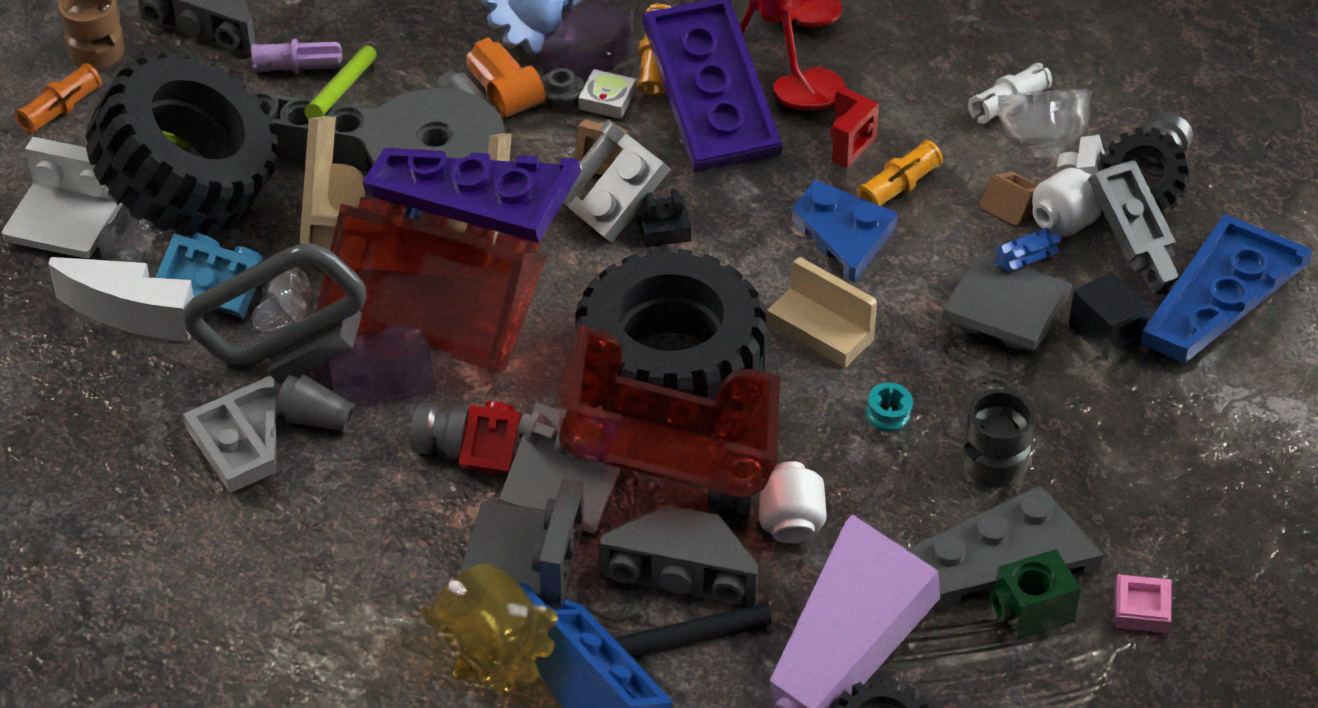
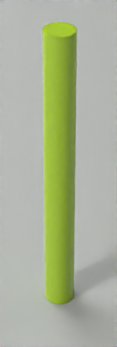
M363 46L306 106L304 113L308 120L309 118L324 116L377 57L376 50L373 47Z

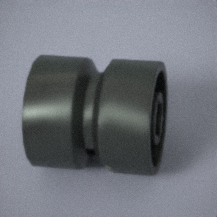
M993 389L975 396L969 404L962 463L965 471L974 480L985 485L999 487L1015 483L1026 473L1036 413L1032 404L1023 395L1012 390Z

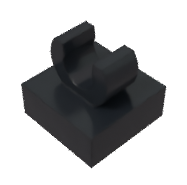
M673 189L671 190V197L654 199L653 192L647 193L644 197V204L636 213L644 246L653 247L691 241V224L682 195L680 196L679 191Z

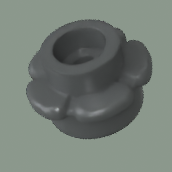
M558 68L552 70L541 79L545 89V103L551 108L559 110L569 109L579 102L578 98L584 88V82L580 77H575L572 71Z

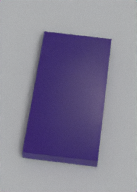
M704 0L644 12L642 23L693 172L781 154L783 145L731 0Z

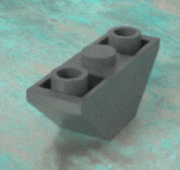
M138 0L141 19L252 57L251 49L252 44H255L252 17L246 0Z
M666 505L601 536L599 542L600 577L614 579L624 584L635 583L665 589L675 594L685 593L716 599L725 604L752 606L757 603L759 565L719 515Z

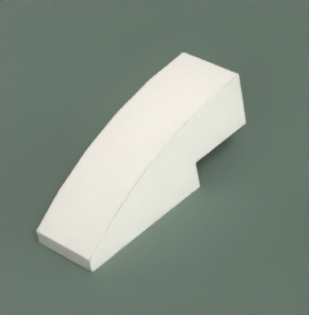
M50 257L48 265L56 298L74 310L100 323L126 332L157 339L190 341L191 335L184 327L182 313L185 305L194 297L191 280L149 277L147 263Z

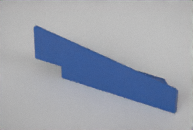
M523 582L516 583L504 615L505 623L562 708L672 707L673 701L584 606L565 599L559 609L545 604L533 592L530 585Z

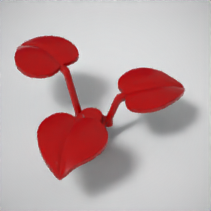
M748 0V7L740 23L743 36L755 10L761 13V18L767 22L777 23L783 21L792 75L780 77L775 81L773 88L775 98L783 105L798 110H819L834 106L835 93L841 87L847 89L845 82L838 74L823 67L810 68L804 72L800 70L797 63L791 22L795 21L804 27H819L831 24L841 17V1Z

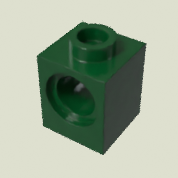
M1054 549L999 566L995 590L991 592L990 600L997 619L1000 622L1006 621L1016 640L1075 622L1081 588L1058 550Z

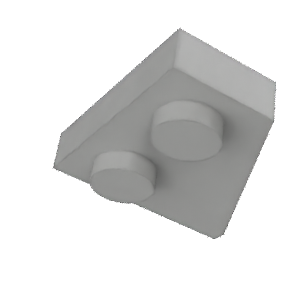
M268 376L183 414L185 428L229 493L277 472L276 388L272 376Z

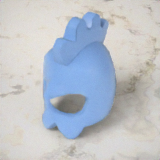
M481 0V3L491 11L487 16L489 25L494 29L503 30V42L506 46L515 48L521 44L527 54L535 56L541 51L545 38L569 39L568 31L562 21L561 12L562 10L575 7L581 0Z

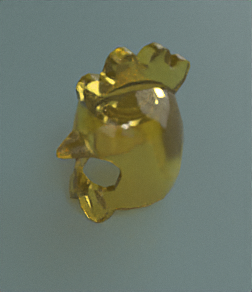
M479 564L461 572L439 593L432 607L424 606L420 610L422 617L432 628L441 633H454L456 635L460 655L453 673L458 677L473 671L484 672L493 691L500 695L508 694L512 690L516 679L524 683L535 681L539 675V669L535 663L536 658L548 657L553 652L554 640L548 636L547 631L557 622L558 615L556 611L544 605L534 607L523 588L508 573L494 564Z

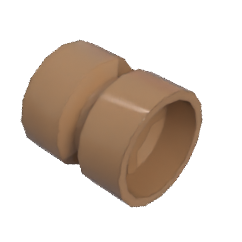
M59 0L58 10L61 25L65 32L64 39L70 61L78 67L83 63H88L94 69L109 67L118 62L124 55L125 41L122 27L119 23L120 15L117 0Z

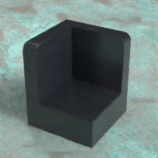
M1109 272L1073 291L1069 325L1103 358L1108 360L1140 342L1142 330L1148 321L1150 305L1114 273Z

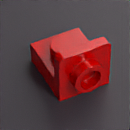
M841 87L835 93L834 123L830 131V139L833 141L832 161L848 168L877 138L879 103L844 87Z
M487 401L484 407L470 405L458 463L461 469L508 476L516 455L519 435H524L518 432L522 415L520 412L515 411L514 406L499 401Z

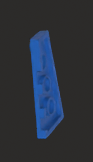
M1224 214L1142 330L1140 344L1186 363L1310 264L1313 249Z

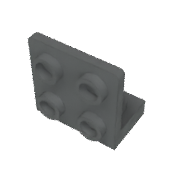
M562 479L557 499L549 498L545 510L490 501L482 502L458 576L459 587L512 596L516 583L523 582L530 585V588L542 601L562 604L584 526L583 482Z

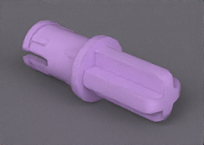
M292 39V43L252 44L251 49L252 63H255L253 65L254 73L293 70L294 74H299V71L302 69L339 68L342 64V48L338 42L298 43V39Z

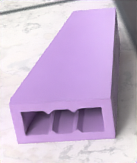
M852 514L845 522L770 679L774 703L773 708H834L835 704L839 705V696L844 691H847L849 694L852 693L853 684L861 681L864 685L940 599L938 570Z

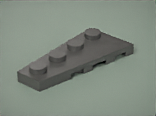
M1042 485L906 549L939 572L940 599L931 609L959 603L962 600V595L978 591H987L988 595H990L995 590L999 566L1057 549L1069 570L1081 567L1083 572L1102 568L1104 554Z

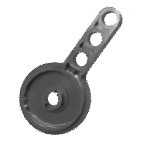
M426 88L399 95L375 108H359L334 104L324 115L336 116L332 163L350 165L368 172L369 168L368 158L372 165H374L384 148L445 151L447 158H464L470 156V153L488 154L489 136L505 133L503 121L491 104L474 94L451 88ZM265 92L250 93L251 96L256 94L263 103V113L269 114L275 129L273 134L277 135L279 153L277 157L306 162L309 120L306 118L304 111L312 100Z

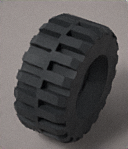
M177 53L159 54L158 57L153 54L139 58L136 62L129 63L120 70L91 116L85 136L87 140L86 151L90 165H95L93 172L100 186L106 185L108 187V196L117 205L120 203L125 205L129 209L128 214L138 221L143 218L153 223L152 228L163 232L173 229L176 230V234L182 236H192L197 231L199 234L209 235L218 233L220 230L229 229L237 224L241 217L245 216L276 169L279 149L277 135L273 134L275 129L270 115L263 113V103L256 94L251 96L245 90L246 84L237 77L233 80L224 74L225 69L214 63L208 66L201 63V58L191 55L178 58ZM162 131L185 140L203 158L181 149L170 141Z
M664 249L650 250L649 255L639 257L638 253L630 255L622 260V265L616 266L613 263L599 274V280L596 278L592 280L583 291V298L577 304L575 312L576 369L578 370V380L581 388L589 395V400L594 406L602 403L614 418L623 413L629 422L633 424L637 432L649 434L650 430L662 431L663 436H677L678 431L690 430L691 435L707 430V425L711 423L719 426L730 420L733 416V410L737 413L742 411L752 401V395L760 388L763 380V371L765 370L766 311L764 303L759 299V293L751 282L747 279L743 280V275L731 265L721 266L719 259L708 254L698 257L693 255L692 250L678 249V253H665ZM659 333H682L704 341V343L689 349L664 351L646 347L637 341Z

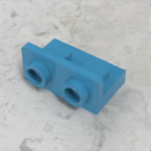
M174 233L155 278L191 280L195 297L262 262L263 257L259 253L242 246H236L234 251L221 248L219 242L199 233H193L192 238ZM256 288L214 310L244 318Z

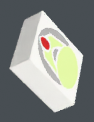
M594 69L578 98L579 110L622 119L636 92V79Z

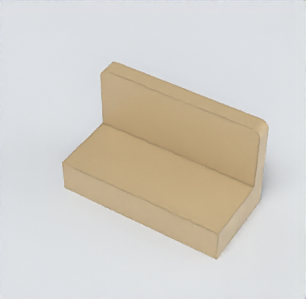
M798 257L791 264L790 289L767 309L766 324L846 368L874 341L877 300L811 262Z

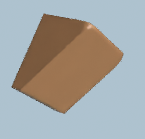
M1013 171L990 176L980 201V207L1012 225H1019L1033 213V191L1038 184Z

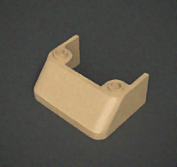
M336 116L309 118L300 244H315L327 248L352 268L471 279L482 274L489 267L499 232L430 213V217L423 224L394 222L390 215V207L366 204L367 195L362 184L365 177L357 168L350 165L332 163ZM500 133L489 136L488 154H490L491 160L509 161L512 134Z

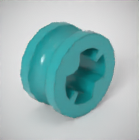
M881 383L870 391L865 413L867 420L872 426L880 430L894 431L903 428L909 422L913 398L906 388L895 383ZM882 403L887 404V407H889L888 411L880 407ZM890 404L897 405L898 411H892Z

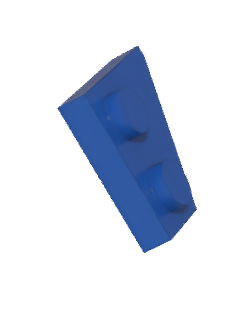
M815 180L794 205L792 222L805 235H809L814 239L815 246L826 257L833 254L844 265L843 275L848 280L855 282L896 229L898 213Z

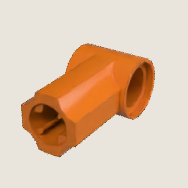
M490 38L482 39L476 42L471 52L466 55L467 68L484 86L489 102L499 109L501 119L508 118L545 102V89L537 71L532 66L521 68L499 42H493Z

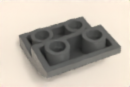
M982 253L970 266L955 288L943 310L942 319L956 323L959 329L968 333H985L997 337L1008 347L1019 350H1034L1049 334L1053 316L1068 301L1073 283L1026 267L1007 273L1003 267L997 268L994 265L993 259L996 257Z

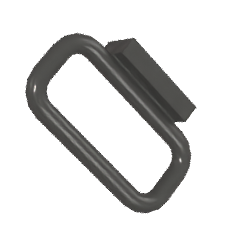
M298 244L286 248L193 297L184 307L182 320L185 329L192 338L213 356L225 363L235 366H249L269 358L270 362L267 373L279 384H282L289 375L296 377L353 349L362 316L360 310L364 306L367 293L365 284L360 277L336 254L327 248L315 244ZM302 264L317 266L346 292L344 298L248 346H237L226 341L202 318L204 314Z

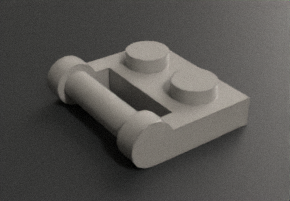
M608 119L600 128L602 135L579 162L581 173L563 201V204L613 243L642 207L645 195L657 188L671 168ZM619 145L623 150L582 201L577 195L613 149Z

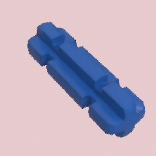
M1043 228L1011 242L999 245L996 248L998 257L993 259L994 265L997 268L1003 267L1009 273L1055 255L1059 251L1057 243L1061 241V237L1058 232L1052 234L1048 228Z

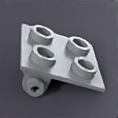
M536 402L532 415L525 413L520 421L518 432L524 435L499 499L516 506L545 510L549 498L557 499L562 479L583 482L584 526L582 530L595 535L632 437Z

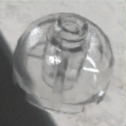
M1088 88L1057 89L1043 92L1033 91L997 96V112L1003 133L1015 146L1033 149V158L1059 156L1061 154V147L1077 142L1085 133L1090 121L1091 105Z

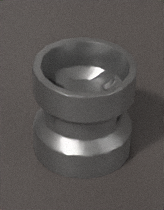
M1162 112L1155 115L1145 129V132H1151L1152 127L1160 129L1163 135L1170 134L1174 137L1175 142L1180 144L1184 153L1193 139V132L1187 121L1173 113ZM1145 156L1135 160L1138 167L1147 174L1163 177L1164 166L1158 159Z
M418 403L411 426V451L428 455L434 450L444 452L447 458L459 459L469 409L455 407L450 411H440L436 404Z

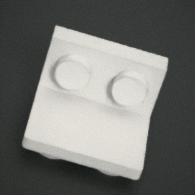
M32 137L25 148V153L33 184L2 230L3 240L71 256L90 258L123 204L117 205L108 196V187L106 185L100 186L93 172L95 165H90L86 147Z

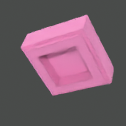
M1117 574L1114 628L1169 634L1171 625V580Z

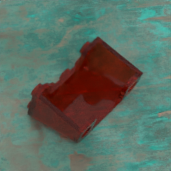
M360 197L359 205L341 204L330 251L345 262L365 284L367 298L363 308L360 310L362 316L357 332H383L450 351V358L496 371L506 370L548 256L547 252L539 250L541 241L537 243L503 234H497L496 238H494L495 231L468 223L466 230L449 225L450 218L422 211L421 218L405 214L406 206L382 199L374 200ZM324 273L316 311L346 296L344 289L326 273Z
M578 324L558 382L559 441L569 454L731 496H753L765 488L777 463L780 376L754 369L736 370L724 379L716 400L617 375L623 355L621 342L613 334Z

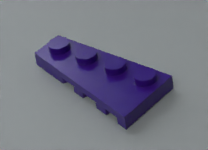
M384 148L362 181L367 196L539 243L580 175L581 169L579 159L561 158L560 164L539 163L538 156L518 155L516 162L491 160L490 154L470 153V156L464 158H447L445 151Z

